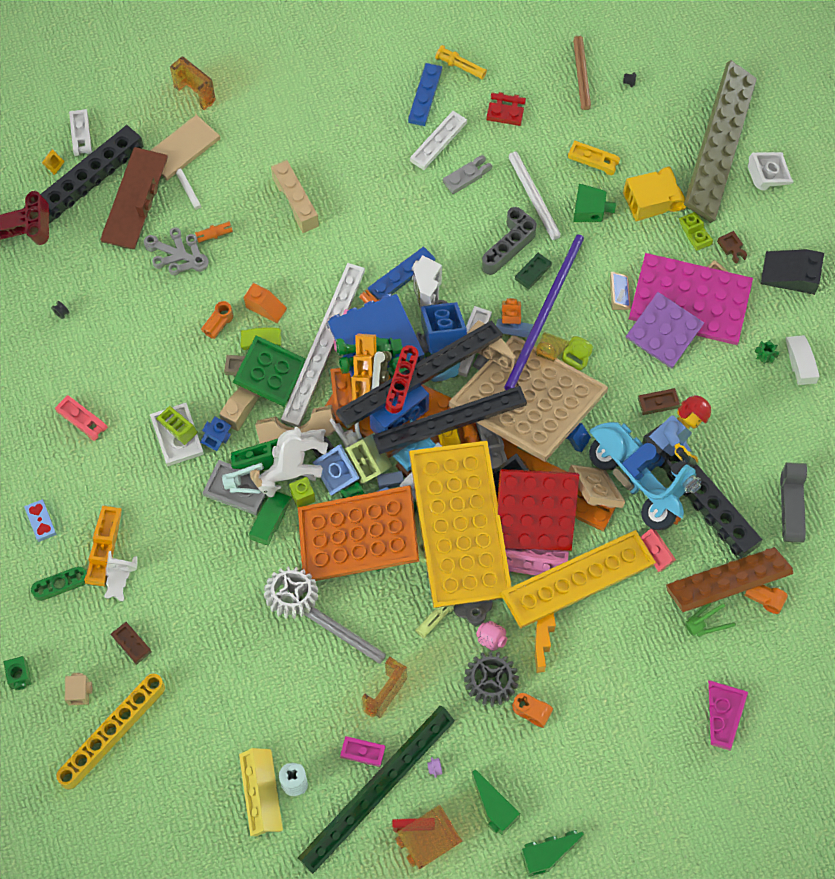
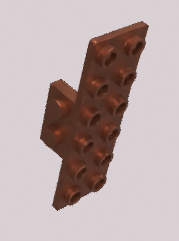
M136 147L133 149L100 238L101 242L133 250L136 248L168 159L166 154Z

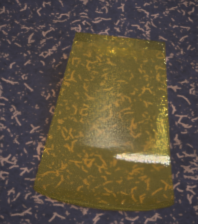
M544 332L540 343L537 345L536 355L554 362L569 345V341Z

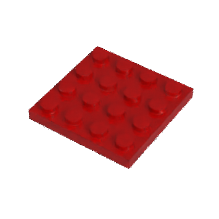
M500 469L497 502L505 548L572 551L579 473Z

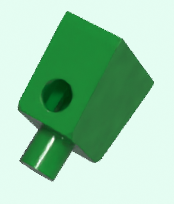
M579 183L573 222H602L604 212L615 214L616 203L606 201L607 192L605 190Z

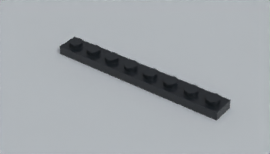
M517 386L373 434V439L380 455L526 406L527 401L521 386Z

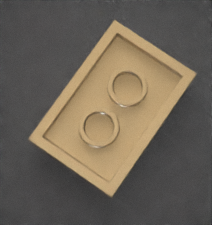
M578 465L570 466L569 472L579 473L580 475L578 488L588 504L593 506L603 505L609 508H623L625 500L606 470Z

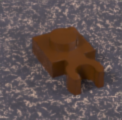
M734 231L718 238V244L726 255H733L732 260L735 264L739 262L737 256H741L746 260L747 253L741 249L743 243Z

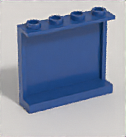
M387 294L377 302L369 301L364 304V307L359 309L357 307L347 311V314L342 316L339 314L334 315L327 322V328H330L335 342L336 339L342 338L346 344H356L355 335L372 334L379 338L388 339L392 337L393 340L400 338L402 347L410 345L418 350L417 361L422 360L424 357V352L397 294ZM356 353L347 354L342 357H353ZM411 353L407 355L408 362L410 361ZM354 366L349 371L351 377L354 375Z

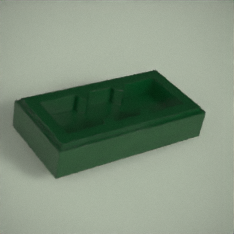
M538 252L515 276V280L529 290L552 266V262Z

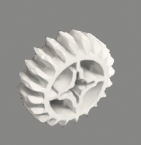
M288 566L286 571L280 568L279 574L273 572L272 578H268L267 584L264 587V598L267 599V606H270L272 612L277 611L278 617L283 613L285 619L288 618V615H292L293 619H295L296 614L303 617L304 611L309 613L311 611L310 607L314 608L315 601L318 599V587L316 586L315 579H312L310 573L305 575L304 569L299 572L297 567L294 570H290ZM283 584V588L275 594L276 589ZM307 592L306 597L299 602V597Z

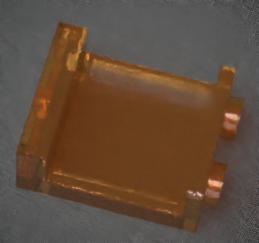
M181 56L170 66L174 88L180 91L186 85L198 94L201 109L205 110L207 107L212 106L216 100L213 81L185 57Z
M390 656L385 662L386 675L390 678L375 699L365 693L362 696L364 711L371 717H382L407 680V667Z
M441 805L434 806L430 811L395 832L397 835L395 841L400 849L405 848L408 856H406L407 861L412 868L416 866L417 869L423 868L462 842Z

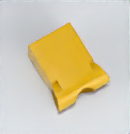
M670 166L661 169L658 173L652 172L626 179L623 195L635 221L660 215L667 211L676 212L686 208L684 205L685 196L676 184V177Z

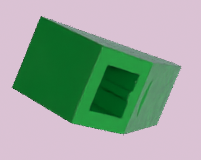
M577 830L565 833V837L558 839L557 836L548 837L545 839V842L537 844V842L525 844V848L521 850V855L528 877L549 872L583 838V831L577 833Z

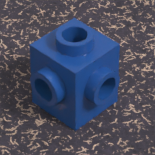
M214 416L211 423L207 421L202 430L205 434L200 443L218 451L222 442L226 444L231 436L228 431L232 425Z

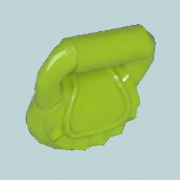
M573 336L569 341V345L562 353V360L569 366L581 371L587 366L593 346L587 340ZM570 353L579 360H582V365L569 358L567 354Z

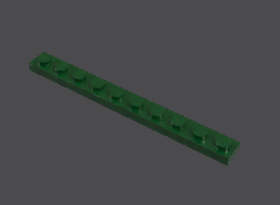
M440 705L299 855L297 859L310 873L313 874L454 723L455 720L445 707Z

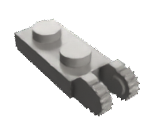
M481 155L475 158L473 162H469L444 177L443 183L452 194H455L482 178L493 166L491 163H487L478 169L477 167L486 161L485 156Z

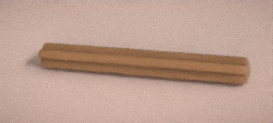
M575 36L573 42L581 109L589 110L591 102L583 37Z

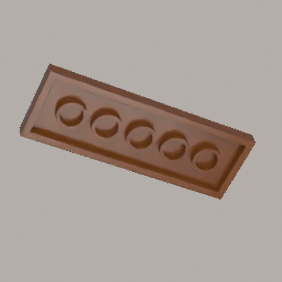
M773 547L687 578L676 580L666 584V588L681 611L686 612L792 575L793 568L779 551Z

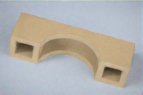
M288 160L271 166L272 178L279 191H282L286 196L302 233L319 227L318 214Z
M332 405L314 408L310 420L303 426L298 427L301 433L325 429L324 436L332 435L336 431L330 422V419H333L336 423ZM276 416L257 420L255 424L260 444L278 439L284 432L295 428L282 424Z

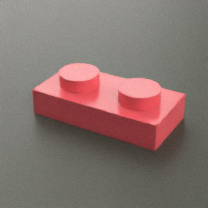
M650 529L641 536L642 541L656 562L654 566L658 572H662L676 561L656 530Z

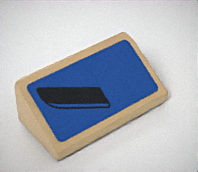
M611 272L612 310H630L628 276Z

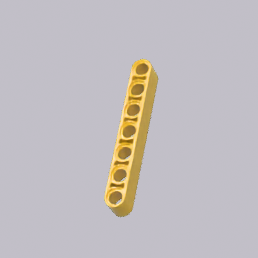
M149 674L58 770L56 777L63 788H75L163 694L165 685L159 675ZM153 682H159V686L157 688H150V685ZM139 697H145V701L142 704L135 703ZM125 712L131 713L128 719H121ZM115 727L116 732L112 735H108V729ZM102 743L99 750H92L94 744ZM87 758L84 766H78L80 759ZM72 774L70 781L63 782L65 775Z

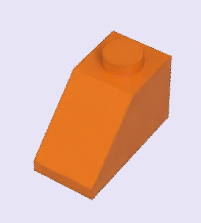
M255 283L251 285L244 296L247 309L275 323L279 322L287 310V307L269 290Z

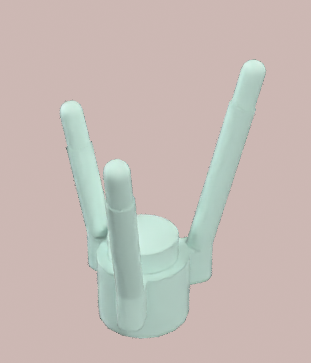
M262 463L222 475L225 490L230 489L231 493L259 494L260 490L237 487L241 485V476L250 474L255 469L263 470L264 466H262Z

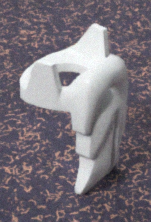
M111 551L108 552L106 567L107 591L104 595L105 598L116 597L119 601H124L123 588L126 586V579H128L129 573L137 570V556L133 557L132 562L115 559L112 557Z

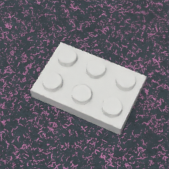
M187 403L172 407L194 425ZM164 410L150 414L167 467L204 455L197 434L184 445L157 421L156 418Z

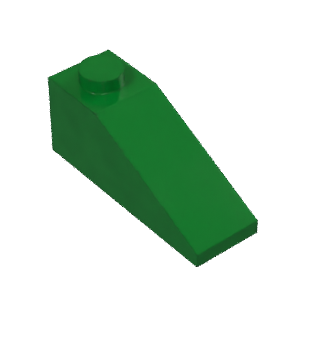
M278 439L231 452L232 469H245L262 463V466H264L263 470H269L274 463L272 451L273 447L277 446Z
M475 769L472 772V779L486 820L489 822L487 825L494 833L497 834L499 832L503 835L520 818L521 813Z

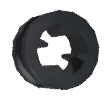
M57 301V305H53L51 309L59 318L64 319V315H68L70 312L62 302Z

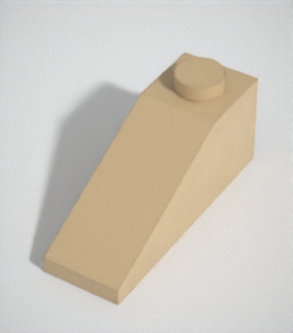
M239 387L219 414L220 419L232 425L230 428L239 431L260 396Z

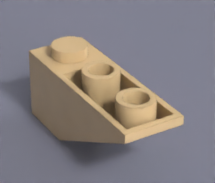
M478 320L467 332V334L484 325L485 323ZM502 338L477 352L511 371L515 365L516 357Z

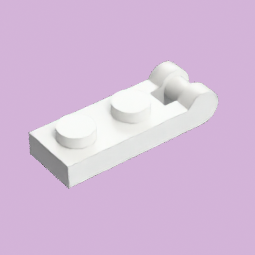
M87 109L69 111L74 156H80L81 153L91 154L92 146Z

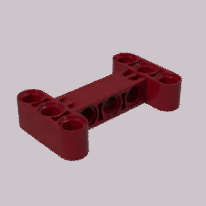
M31 191L27 194L24 209L0 214V240L27 234L37 245H43L48 241L49 205L38 191Z

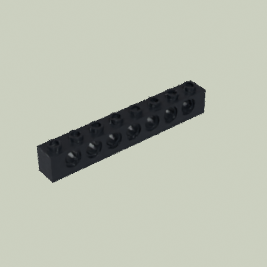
M125 125L42 192V197L49 205V223L59 218L65 210L71 208L81 197L86 196L91 189L98 186L108 175H112L118 167L125 164L131 157L135 147L142 149L144 146L141 136L128 125Z
M660 424L658 427L647 433L644 436L642 443L646 444V440L649 438V436L662 424ZM675 454L669 460L665 459L661 466H658L666 471L671 482L676 478L671 472V466L673 465L671 461L678 463L681 461ZM696 463L692 467L696 471V481L686 489L683 496L690 499L694 509L702 513L706 523L714 527L718 537L722 541H726L735 556L738 555L740 559L746 557L760 546L763 539ZM695 490H702L704 494H698ZM708 504L715 505L716 509H711ZM720 519H727L729 523L725 524ZM738 533L742 538H736L733 534Z

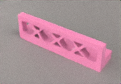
M505 548L509 572L539 575L568 561L569 551Z

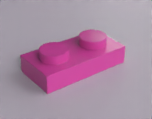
M345 736L340 758L381 767L386 747L385 745Z

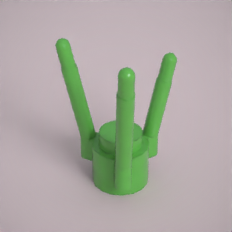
M711 603L706 604L693 616L689 617L688 621L685 622L689 633L692 636L697 634L698 637H701L704 634L736 626V623L733 622L704 630V627H706L704 620L725 607V603H722L701 617L700 615L711 606Z

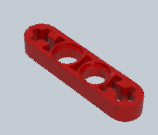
M408 345L401 350L386 398L385 407L390 413H399L403 408L418 359V350L414 346ZM408 353H411L412 355L410 357V361L407 362V355ZM407 368L410 373L403 375L399 369ZM402 384L405 389L398 391L394 385ZM396 396L398 397L396 406H393L392 403L394 401V397Z

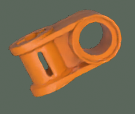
M526 693L518 694L512 705L514 713L541 728L545 727L553 711L549 704L539 701ZM522 701L525 702L523 708L519 706Z

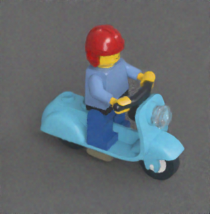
M694 395L683 400L677 411L679 417L670 416L649 436L646 444H643L637 437L633 438L630 435L632 431L625 423L622 425L618 422L603 423L590 429V433L596 439L591 444L589 450L590 460L593 465L601 470H613L615 477L626 489L630 490L631 494H636L639 489L644 492L648 499L642 506L641 515L644 523L651 529L658 531L666 530L673 525L677 516L683 519L684 510L679 498L684 492L695 493L701 487V479L696 477V471L692 468L696 462L698 463V457L690 453L691 449L687 444V439L692 434L689 428L695 429L702 422L706 424L711 416V405L701 396ZM675 454L681 461L671 466V472L676 478L669 488H665L651 471L655 467L661 466L665 459L669 460ZM620 466L626 474H623L619 469L615 468Z

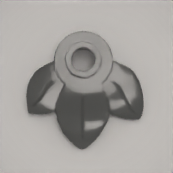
M492 600L455 605L453 608L459 618H465L472 625L478 626L485 621L486 613L492 609L493 603Z

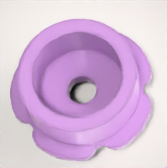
M431 757V762H427L429 774H434V777L437 778V775H442L440 759H433Z

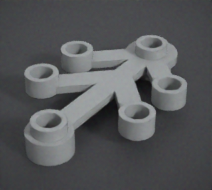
M177 227L170 230V236L174 240L176 248L159 242L158 238L153 235H148L144 239L146 250L153 252L158 249L171 254V256L164 258L156 256L152 260L153 266L157 269L170 264L168 268L171 275H178L180 272L192 268L201 272L209 264L207 256L200 254L197 246V237L194 234H189L186 237V243L191 247L193 255L186 253L181 240V231ZM180 260L187 261L186 263H183L181 265L174 263Z

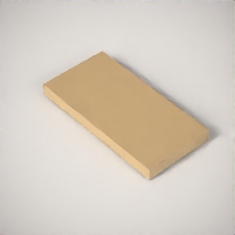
M196 114L150 151L168 156L162 173V177L168 181L176 174L178 169H183L219 141L220 135Z

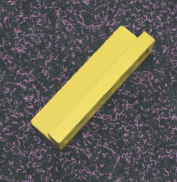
M251 748L239 754L250 836H259L266 832H280L283 830L272 752L270 749Z

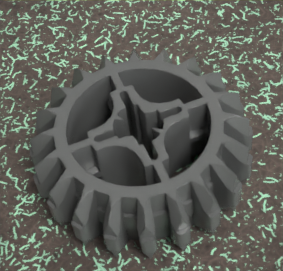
M491 651L488 653V657L484 653H481V659L475 656L473 658L474 663H468L470 669H465L467 676L464 677V682L468 683L465 685V689L471 690L469 696L477 695L475 701L479 702L480 699H483L482 705L484 706L487 704V701H491V707L494 706L495 701L502 705V698L508 702L510 699L509 695L514 696L515 691L513 689L518 688L516 681L519 680V676L514 675L517 673V668H511L514 664L513 661L506 663L508 657L504 656L501 659L499 652H497L496 657L492 656ZM488 665H494L498 668L490 669ZM480 669L483 679L477 685L474 677ZM506 673L508 683L503 689L499 679ZM488 677H490V678L495 677V681H493V680H489V681H488ZM493 689L496 693H488L484 690Z

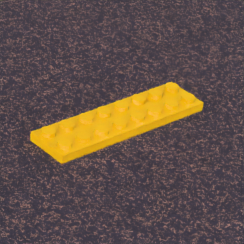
M634 530L502 591L501 596L521 629L654 566L656 562L637 531Z

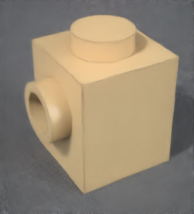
M73 673L71 676H65V701L68 706L89 704V694H92L93 691L92 681H89L83 673Z

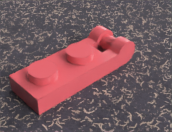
M69 395L55 407L57 413L93 441H96L99 438L98 435L108 428L103 421ZM92 424H95L96 427L93 430L89 428Z

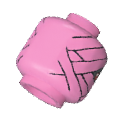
M493 621L482 623L477 630L476 636L478 637L479 644L491 651L503 648L507 642L505 628Z

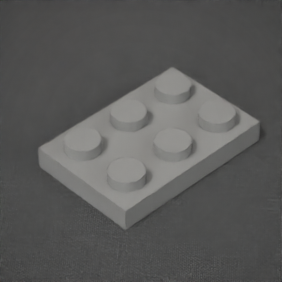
M218 460L203 491V496L257 516L266 494L263 492L259 494L231 493L230 489L225 490L222 475L242 469H232L231 464ZM250 474L240 477L241 485H238L237 488L259 490L252 481Z

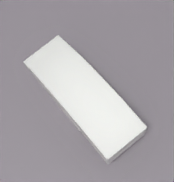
M805 335L786 337L792 371L795 372L797 384H816L820 376L813 352Z

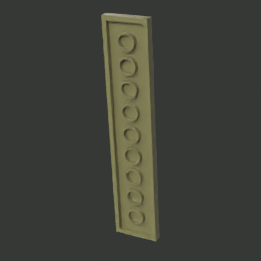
M732 60L726 63L684 201L686 207L710 223L716 220L757 80L756 77Z

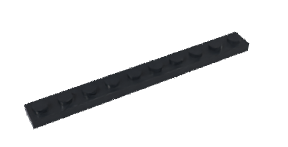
M491 320L420 361L415 366L407 393L501 339L503 333ZM408 369L401 372L403 375L410 373ZM393 378L336 410V415L347 429L385 407ZM402 384L394 385L398 391L405 389Z

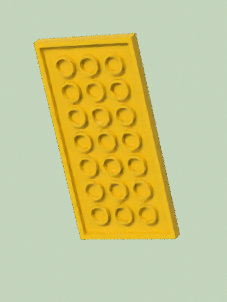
M480 441L409 451L433 608L502 599L501 593L511 587L500 515H498V502L488 442Z

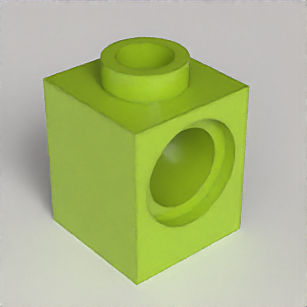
M307 477L289 484L290 493L297 509L298 507L316 502L315 493Z

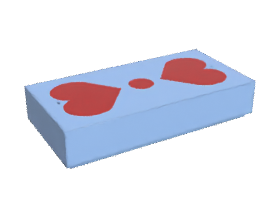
M43 499L24 506L38 542L57 535Z

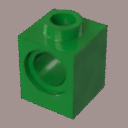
M24 656L3 661L7 684L11 689L22 690L27 685L32 684L28 662ZM22 671V675L19 678H14L16 672Z

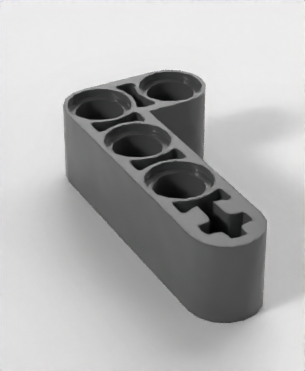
M512 207L507 212L506 224L511 231L483 255L482 270L488 275L495 274L535 238L536 221L519 207Z
M786 462L781 472L782 536L784 542L804 543L805 541L804 483L807 478L806 463Z

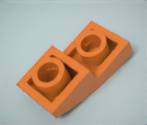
M507 298L506 301H502V323L521 324V301H517L514 298Z

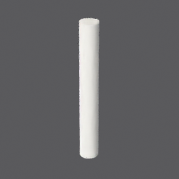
M178 169L176 175L195 210L201 208V204L182 169Z

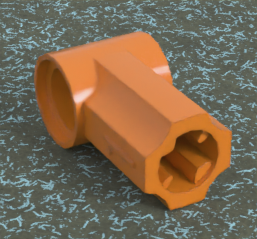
M226 301L216 304L215 311L201 328L206 336L215 339L224 326L232 321L233 311L231 305ZM222 311H228L226 314H220Z
M765 585L749 589L744 595L762 604L767 611L773 614L781 612L788 598L787 593L778 588L771 589Z

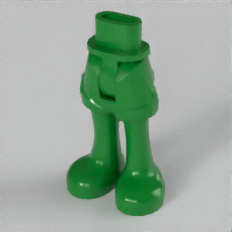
M376 336V352L389 351L393 358L396 354L401 353L403 347L400 338L393 340L392 337L388 339ZM342 338L336 339L338 357L356 353V344L349 345ZM353 357L339 358L342 374L349 373L350 368L354 366Z

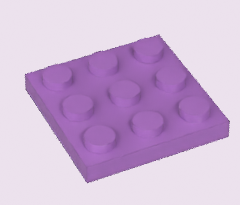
M657 292L626 335V339L672 369L702 328L704 322Z

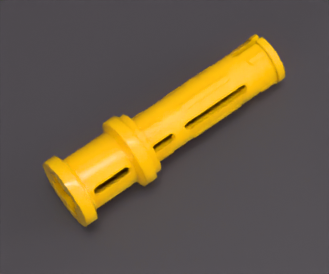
M441 45L436 53L435 59H441L447 62L449 66H456L481 80L486 75L487 69L460 57L458 52H452L446 49L444 45Z

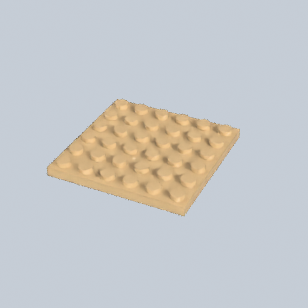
M513 335L506 342V345L515 355L516 363L526 341ZM534 346L515 387L521 386L527 405L476 423L546 462L607 393L608 386ZM489 360L449 401V407L454 408L505 391L504 386L511 374V370Z

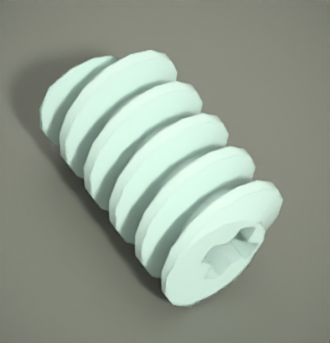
M288 763L281 768L279 779L283 791L289 796H298L305 793L308 782L303 766L297 763Z

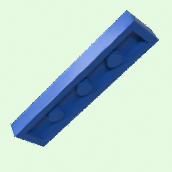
M425 63L408 123L426 126L441 77L442 66Z
M423 246L368 287L369 292L377 300H381L387 294L392 295L412 280V267L415 261H419L422 255L435 261V257Z

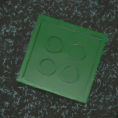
M255 335L233 383L285 407L306 358Z

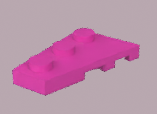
M708 680L711 745L731 751L748 692Z

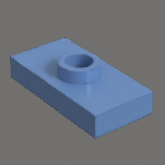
M498 319L496 324L503 334L528 338L534 325L522 322L521 324L502 323V319Z

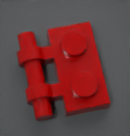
M503 92L491 93V100H497V103H489L486 120L521 126L524 107H518V104L525 105L526 98L519 97L520 95L516 94L514 96L504 95ZM503 101H504V102H510V103H512V106H511V105H505V104H502V103H503Z

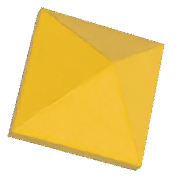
M51 149L42 161V164L55 175L65 161Z

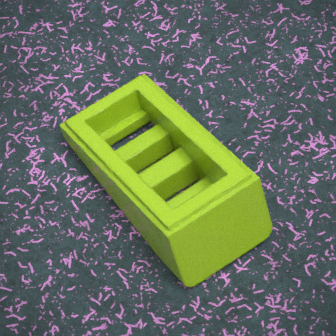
M171 406L167 407L156 418L161 425L184 445L198 433L194 425Z

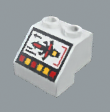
M422 255L420 260L415 261L412 267L413 288L420 310L421 306L434 305L439 300V286L442 283V265Z

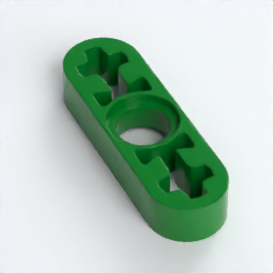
M78 566L36 581L31 586V593L39 601L52 598L85 585L84 579L87 572L83 567ZM77 573H80L82 575L81 580H77ZM68 576L71 579V584H69V581L67 579ZM58 579L65 580V585L62 588L54 586ZM50 583V586L53 589V591H50L49 586L47 584ZM39 587L44 589L43 594L38 593Z

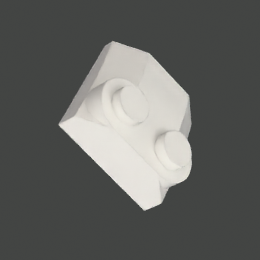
M783 152L752 153L749 156L748 169L753 183L758 189L764 191L770 186L793 183Z

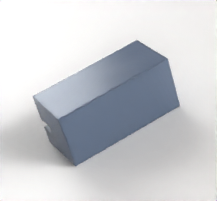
M402 471L377 476L379 490L388 487V489L400 487L399 485L404 481Z

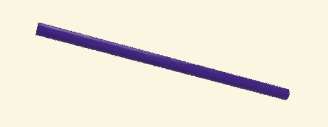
M577 234L504 386L505 390L515 387L584 241V237L580 234Z

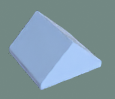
M341 444L312 462L314 465L322 466L321 479L331 496L360 479Z

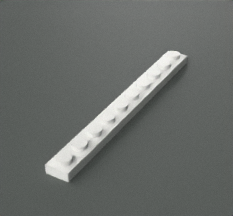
M347 263L282 415L281 423L300 427L334 346V337L330 328H327V322L332 316L337 314L342 316L345 309L349 310L365 273V268Z

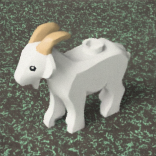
M295 427L293 430H288L281 434L278 438L277 446L273 447L274 463L270 469L260 476V470L255 469L250 472V477L258 489L267 496L273 497L275 492L281 489V486L276 485L275 482L290 480L299 476H305L312 481H316V477L321 478L322 466L303 464L305 451L310 449H317L321 454L326 455L328 443L324 442L326 430H310L301 433L300 428Z

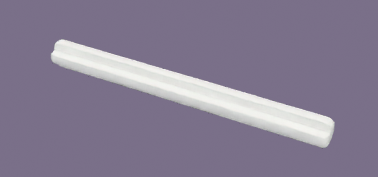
M518 152L510 153L509 160L552 240L559 239L561 233Z

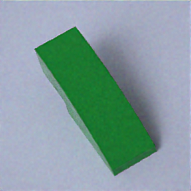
M276 491L273 497L267 499L249 533L250 540L269 546L292 499L291 496Z

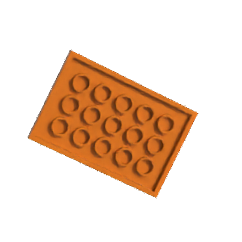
M410 485L298 507L302 570H305V575L310 573L315 581L419 562L413 493Z

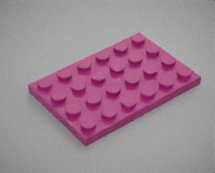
M645 253L628 320L637 321L656 293L659 292L704 322L696 336L738 345L753 278Z

